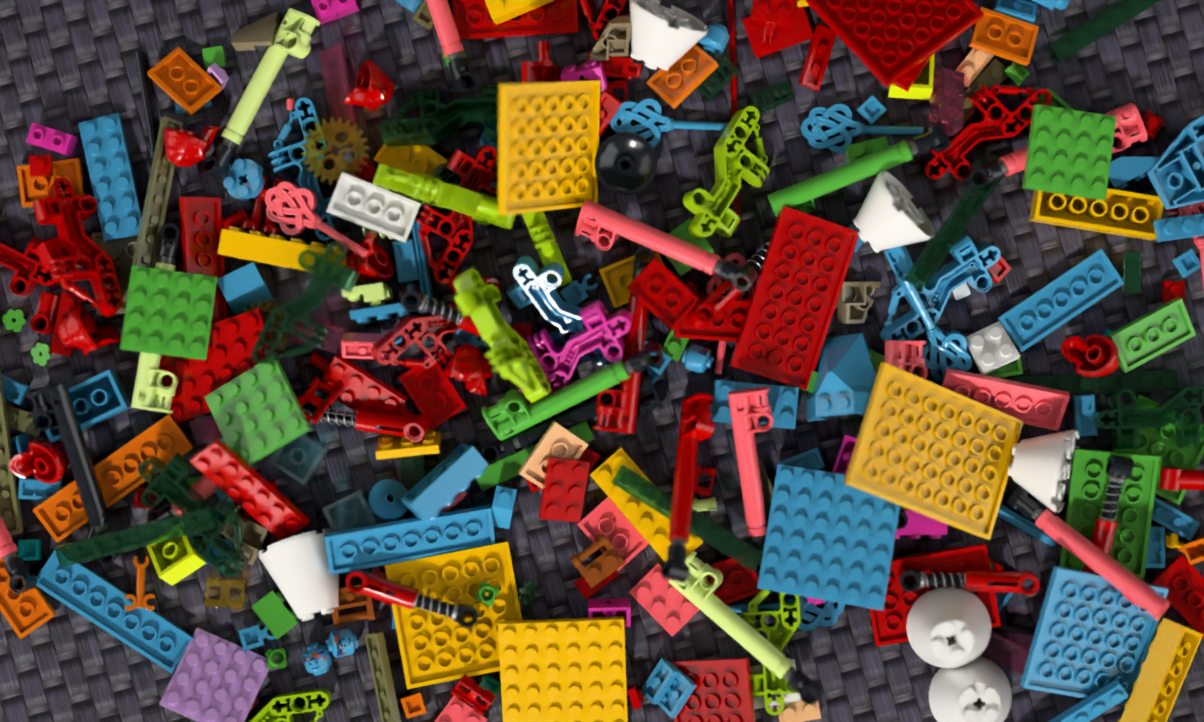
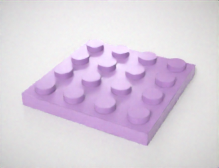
M196 628L192 636L194 641L190 640L159 705L197 722H245L270 670L267 668L268 658L250 650L244 651L241 646Z

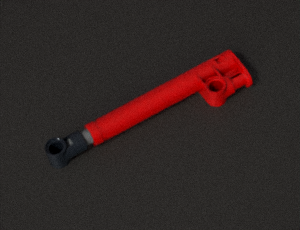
M642 246L636 250L632 280L653 260V252L650 248ZM641 252H647L650 259L642 262L639 260L638 255ZM630 292L627 311L632 314L633 322L629 331L624 336L625 350L622 355L623 361L628 360V356L644 348L649 310ZM642 371L630 373L629 379L619 383L618 390L606 389L598 394L596 412L598 413L597 425L593 426V430L635 434ZM610 394L613 397L612 403L604 405L601 402L602 395ZM604 415H606L605 425H603Z
M697 393L684 399L681 407L669 524L670 531L668 534V541L671 542V545L668 546L667 560L663 563L661 569L663 578L680 583L686 582L690 573V568L686 564L687 547H685V544L689 542L698 444L711 437L715 429V423L711 420L710 404L714 402V397L706 393Z

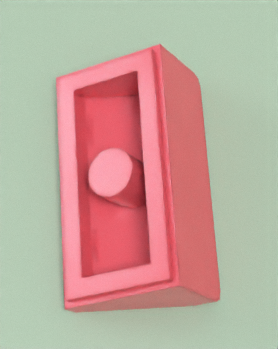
M343 333L341 340L342 358L373 359L371 349L384 337V334ZM384 350L380 352L382 354L381 357H384Z

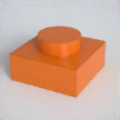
M421 692L401 698L407 719L427 713Z

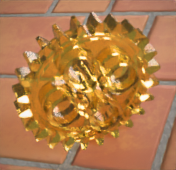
M331 117L330 123L322 119V126L315 123L316 130L309 129L312 135L311 137L304 136L308 144H302V147L307 149V151L301 153V155L308 157L303 163L305 165L311 164L307 170L309 172L315 170L313 177L317 178L321 175V182L324 183L328 178L329 184L332 185L334 180L338 183L342 172L356 177V171L363 173L360 166H367L363 159L370 158L365 153L370 147L364 145L368 139L361 138L364 134L363 130L356 132L357 124L350 127L351 121L349 119L343 124L342 117H339L338 122H335L334 118ZM342 132L346 133L347 140L344 143L337 142V135ZM320 140L327 141L328 145L325 150L317 149V143ZM348 144H353L351 148L338 151V156L332 153L322 159L318 158L319 155L332 152L334 146L341 149ZM347 152L355 154V159L352 162L344 161V155ZM329 159L335 161V167L332 170H326L324 166L325 162Z

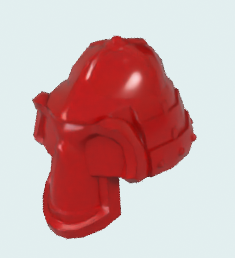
M373 60L365 61L358 72L355 89L342 103L345 105L353 104L356 107H365L370 111H374V109L391 100L394 93V83Z
M220 125L203 127L199 137H196V133L179 127L176 130L166 126L164 138L167 159L177 167H191L204 160L218 130H220Z
M375 231L369 232V235L358 244L369 251L365 258L352 250L348 252V268L355 280L361 282L389 281L393 276L394 267L392 260L387 252L375 242L377 237Z
M75 306L57 331L60 342L70 349L80 350L85 356L90 351L97 350L99 347L109 343L119 342L122 338L121 334L110 325L99 329L91 315L82 306Z
M1087 335L1085 340L1080 336H1072L1063 341L1061 345L1062 354L1068 361L1075 363V372L1083 377L1106 376L1116 371L1120 366L1118 347L1113 342V339L1105 337V335Z
M466 343L457 347L454 351L453 357L448 362L443 374L444 377H455L457 381H466L465 389L475 395L486 396L488 393L486 378L492 377L491 365L489 363L491 360H486L478 348Z
M39 439L30 441L28 451L18 453L9 462V469L16 476L26 478L34 473V478L44 483H58L63 478L69 464L63 443H51Z

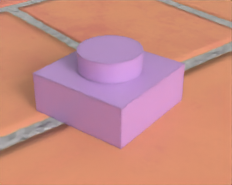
M213 63L209 66L206 73L221 86V89H224L229 77L224 69Z

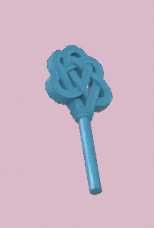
M645 98L638 103L633 101L623 102L610 122L611 128L616 133L629 132L637 134L636 132L649 128L637 135L644 139L653 136L648 141L652 147H655L660 141V132H668L673 129L724 131L729 124L725 122L679 121L668 116H661V106L658 101L652 98ZM647 105L653 106L654 111H652V110L646 108L645 106H647ZM638 112H641V113H643V114L649 116V118L647 119V118H645V117H643V116H641V115H639V114H637V113H638ZM620 118L621 123H620V125L618 126V125H617V120ZM632 119L640 122L633 126L630 124ZM657 121L663 123L662 125L658 126L654 125V123Z
M842 103L834 104L829 109L824 107L813 108L800 127L802 135L808 140V145L812 149L822 150L827 148L835 154L844 153L845 146L851 145L853 137L863 136L864 134H923V127L873 126L853 121L852 111ZM837 111H841V112H843V114H844L845 116H843V115H841V114H839V113H836V112H837ZM809 125H810L811 128H812L811 131H809L808 128H807ZM822 126H825V127H828V128H830V129H829V130H826V131H823V130L821 129V127H822ZM849 127L854 130L847 131L845 128ZM837 133L839 134V136H836L832 139H828V137H831ZM844 141L843 146H836V144Z
M906 277L902 281L927 327L929 341L923 345V358H925V366L930 369L933 378L938 382H942L946 368L961 371L971 369L972 359L966 351L968 344L965 336L959 331H950L944 334L933 323L911 278ZM936 337L941 341L940 343H937ZM946 357L951 360L950 363H947Z
M793 595L792 598H787L785 601L788 604H794L796 597ZM800 596L801 618L810 623L804 624L801 621L798 628L803 631H811L819 625L825 627L834 625L837 622L838 616L843 612L845 604L837 603L835 608L833 606L834 602L826 601L823 603L824 606L819 608L814 606L813 602L808 603V601H805L806 597ZM760 603L758 610H780L781 606L780 603ZM748 604L727 605L735 613L748 612ZM785 608V611L789 610L790 614L793 615L792 611H797V608ZM808 610L812 613L817 614V616H813L809 613H806V611Z

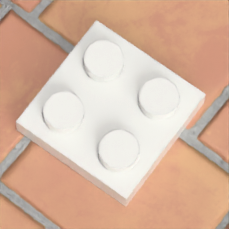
M1000 321L965 337L968 344L967 351L982 375L1020 358L1019 352Z

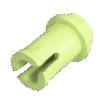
M715 497L706 499L694 498L692 513L696 512V514H699L702 511L717 510Z

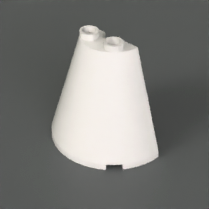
M337 528L323 529V533L310 531L292 536L267 546L268 551L266 552L264 549L258 552L259 559L298 619H302V622L313 619V614L321 612L322 615L334 612L333 608L339 606V573L330 575L324 539L325 533L338 531Z

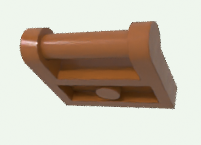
M604 533L599 535L598 540L579 554H574L570 557L572 563L591 588L625 564ZM604 545L607 551L584 567L581 562Z
M361 584L352 585V586H354V587H359V586H361ZM347 587L339 588V606L333 608L334 612H332L335 627L341 626V623L376 620L373 598L351 592ZM363 605L367 607V611L344 615L339 614L340 609Z

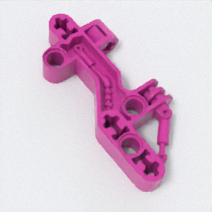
M598 300L580 310V316L586 328L572 334L564 346L556 345L546 329H542L540 331L541 334L535 333L534 337H527V343L551 385V392L549 394L567 386L579 358L600 347L608 360L618 361L625 350V342L621 335L629 331L633 322L632 314L627 310H619L609 315L602 302ZM610 346L618 347L619 352L612 351ZM546 356H552L555 361H548ZM519 387L518 391L523 394L521 387ZM525 397V399L527 400V402H528L529 404L533 403V402H530V401Z

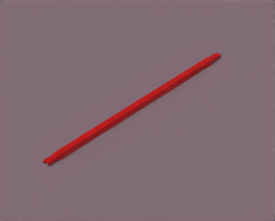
M727 0L732 119L737 112L735 24L733 0ZM739 190L734 198V211L741 219V197Z

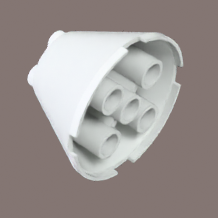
M630 0L632 47L630 56L636 60L645 61V66L656 70L659 67L668 71L709 30L706 29L707 25L690 13L673 5L671 8L659 5L660 0Z
M887 171L878 173L856 218L853 220L855 226L860 230L858 232L859 237L864 242L869 241L876 253L886 249L930 240L935 236V233L921 207L917 209L911 201L913 198L912 194L897 178Z
M1068 430L1021 440L1019 444L1015 443L1013 446L1012 455H1014L1013 464L1009 465L1008 476H1012V479L1053 512L1059 513L1065 505V502H1062L1064 495L1068 494L1074 448H1080L1076 446V439H1080L1079 432Z
M942 586L941 588L925 592L914 602L908 613L906 630L911 647L925 662L940 668H958L973 662L984 652L991 636V620L985 605L976 595L960 587L953 588L952 586H947L944 588Z
M979 656L973 662L962 667L940 668L931 680L928 699L931 712L937 722H1004L1010 711L1012 691L1009 680L1003 670L991 660Z

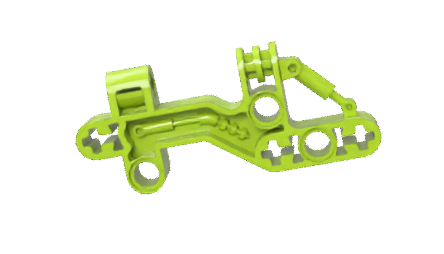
M754 106L738 110L714 147L715 184L708 193L704 189H696L687 192L683 197L684 206L695 214L688 227L689 234L694 239L708 237L714 231L725 238H730L741 221L740 217L729 208L741 188V178L752 186L761 187L762 181L770 173V169L766 166L768 157L765 155L762 137L760 138L758 131L760 130V125L757 122L759 121L760 113ZM752 131L755 132L756 137L754 142L757 157L744 146ZM694 195L697 197L698 203L694 201Z
M544 211L521 213L543 266L545 267L553 262L563 266L564 275L561 283L554 289L573 282ZM549 273V275H550L551 277H554V278L558 277V276H557L556 274H554V273Z
M378 164L372 182L376 186L414 201L451 209L471 216L473 221L483 225L491 223L502 228L512 229L516 214H498V199L444 183L440 181V178H433V176L425 175L423 172L419 176L388 165Z
M473 268L454 278L453 284L458 292L454 299L463 316H471L481 337L490 345L492 350L485 354V357H490V365L494 364L495 366L493 371H499L504 379L508 378L521 387L525 397L530 402H535L551 392V385L528 343L504 321L495 304L501 300L499 289L493 284L485 285L479 273Z
M762 589L748 603V612H740V615L756 631H764L767 634V640L782 652L801 623L800 596L795 595V603L788 604L784 599L787 593L780 592V610L759 611L758 605L770 593L769 590ZM797 607V611H792L793 617L797 618V621L790 625V622L786 621L790 612L789 610L785 611V608ZM756 615H762L760 620L762 627H756V623L759 622L756 619ZM767 615H773L776 618L774 626H769L765 623ZM763 665V673H751L753 696H765V708L769 714L779 715L785 708V694L797 692L787 684L788 681L784 677L778 678L773 671L771 672ZM780 692L781 695L776 696V702L781 704V706L774 710V706H770L774 698L773 695L769 696V693L777 694Z
M326 688L279 694L253 719L245 720V722H294L293 714L316 711V716L309 722H317L324 715L323 709L330 704L332 695ZM320 694L322 698L326 699L323 703H321V700H315L311 703V700L316 699ZM296 698H303L305 700V706H298L296 704ZM278 701H280V704H285L290 701V704L285 705L281 709L280 706H276V703Z

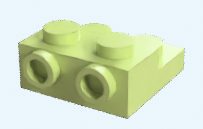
M383 282L341 288L342 297L347 298L351 302L364 300L370 306L378 307L384 306L385 302L393 300L392 289Z

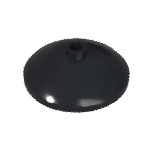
M629 132L617 133L607 138L599 147L595 157V171L598 179L605 188L620 195H631L645 189L653 180L657 169V158L651 144L640 135ZM622 161H627L629 167L623 168L621 166Z

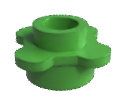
M487 582L480 583L479 592L475 594V599L485 602L487 606H492L495 596L499 594V589L496 586H489Z
M284 648L268 649L266 651L268 669L272 670L275 667L285 668L287 666L286 650Z

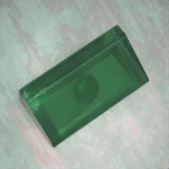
M1125 252L1123 292L1127 294H1141L1143 254L1141 252Z

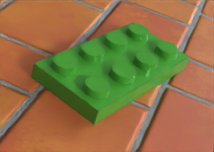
M1177 297L1107 336L1113 339V342L1118 347L1120 368L1122 372L1127 373L1195 336L1196 333L1182 298Z

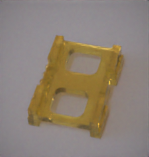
M208 577L206 579L204 606L244 609L247 580H221V578ZM210 586H219L221 588L219 600L209 598ZM231 588H240L242 590L239 602L229 599Z

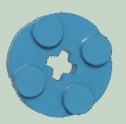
M236 159L229 168V173L224 179L223 185L227 188L228 193L238 200L247 201L250 198L254 199L261 193L265 184V178H263L262 173L263 168L260 164L250 159ZM246 176V179H248L247 183H242L243 178Z

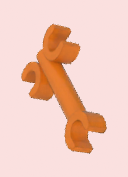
M134 556L133 563L137 568L136 597L132 594L125 595V599H132L133 604L125 606L124 609L127 611H132L135 608H145L149 611L155 610V606L147 605V601L155 599V595L148 594L145 596V568L150 564L149 557H145L144 564H138V557Z

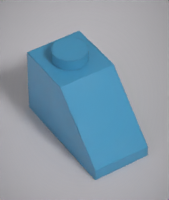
M503 485L496 486L491 510L493 526L510 529L517 488Z

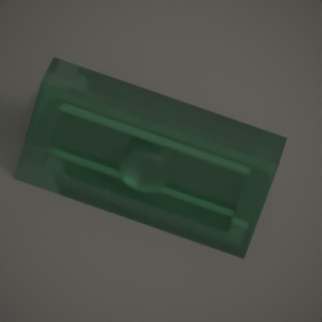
M426 454L401 457V483L406 489H412L426 476Z

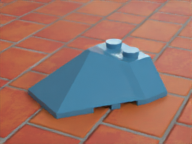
M1204 114L1187 124L1147 172L1166 210L1204 202Z
M862 333L825 338L815 368V372H818L814 390L813 393H808L806 400L808 422L827 420V417L850 414L865 416L877 373L872 366L871 355Z

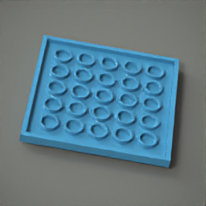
M778 464L757 588L883 611L900 505L844 484L847 475Z
M1054 565L1020 686L1026 689L1087 698L1117 679L1129 696L1118 703L1125 705L1133 691L1132 686L1141 672V665L1149 653V645L1154 641L1159 620H1154L1147 610L1139 606L1137 607L1128 601L1119 589L1099 574ZM1146 583L1161 596L1167 597L1168 588Z

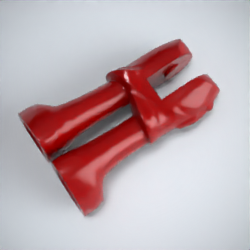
M263 175V178H265L264 187L261 193L255 197L251 218L242 221L241 229L261 231L269 236L270 234L279 235L280 228L276 225V222H273L267 216L261 229L263 210L266 204L265 194L268 191L269 177ZM275 178L273 187H277L279 183L283 182V179Z

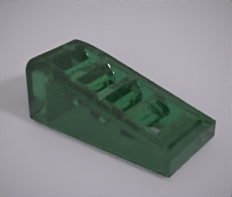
M725 56L718 62L719 66L697 87L709 101H712L739 72ZM723 64L732 72L730 75L721 68ZM717 70L726 78L724 81L715 74ZM711 77L720 84L718 87L709 80ZM705 83L714 90L712 93L703 86Z
M787 80L749 96L752 106L758 109L760 115L795 99ZM781 87L784 88L787 94V98L785 99L779 89ZM775 90L780 99V101L778 102L776 101L772 93ZM766 94H769L773 104L769 105ZM760 97L762 98V100H763V102H764V104H765V106H766V107H764V108H762V106H761V104H760V102H759V100H758V98H760Z

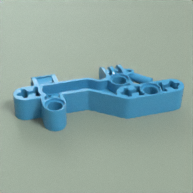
M303 97L296 101L295 111L289 114L290 119L287 124H284L273 143L275 151L269 153L268 157L273 159L271 164L275 165L274 173L294 167L300 168L298 176L299 187L310 189L316 194L318 204L314 212L319 215L322 222L336 230L333 219L338 218V216L327 212L332 197L325 199L320 184V178L330 148L315 104L310 99ZM304 104L309 106L307 111L311 117H307V114L302 110ZM298 118L304 134V140L285 147L284 142L292 128L291 124L293 120ZM316 123V131L309 133L307 130L308 125ZM313 138H317L318 142L323 145L320 152L314 149L317 147V144ZM303 149L304 156L296 159L294 155L296 150ZM288 153L292 162L287 163L288 156H284V154ZM289 215V217L295 218V215ZM314 229L317 238L324 242L334 240L330 236L322 235V231L319 229Z
M964 234L947 245L954 260L934 272L926 285H923L913 268L909 269L908 274L903 273L902 278L896 277L897 285L891 291L892 296L887 311L889 316L888 320L884 322L885 327L880 332L881 340L884 343L885 341H910L927 330L902 281L903 279L910 277L913 284H916L915 288L918 294H921V299L933 323L936 324L951 292L967 282L970 287L979 292H987L991 288L992 279L987 268L999 261L1001 256L1000 250L988 242H982L975 246L969 236ZM982 277V282L977 285L978 279ZM904 296L910 306V311L892 322L899 299ZM913 322L912 327L907 330V325Z
M520 257L513 270V275L518 282L510 286L506 293L518 309L533 302L548 323L559 327L551 332L550 336L556 345L564 346L571 336L568 332L576 333L586 328V325L580 316V310L583 308L564 302L554 289L561 283L564 275L563 266L553 262L540 269L531 257ZM549 273H554V274H556L558 277H556V278L551 277V276L549 275ZM610 346L612 351L619 352L618 347ZM600 347L592 350L597 358L584 354L578 360L587 363L588 361H593L597 365L603 364L604 367L615 362L608 360Z

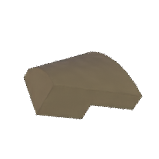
M275 12L235 31L231 40L235 50L250 51L256 50L257 46H273L275 31L279 28V12Z
M630 15L619 16L610 20L589 55L590 61L609 60V56H628L631 38Z
M844 281L838 298L837 323H864L867 318V311L874 302L872 297L876 288H880L881 282Z
M233 510L227 516L222 534L233 542L238 552L241 550L249 559L248 563L253 566L257 561L258 552L264 546L269 531L256 519Z

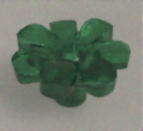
M532 579L525 580L524 586H517V593L521 594L518 597V601L522 602L525 606H530L531 602H534L536 598L534 594L539 593V587H536L537 583Z

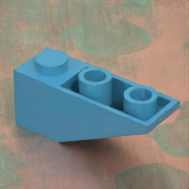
M1121 156L1111 161L1107 188L1121 190L1128 186L1127 181L1134 178L1136 182L1146 177L1145 172L1149 171L1160 157Z

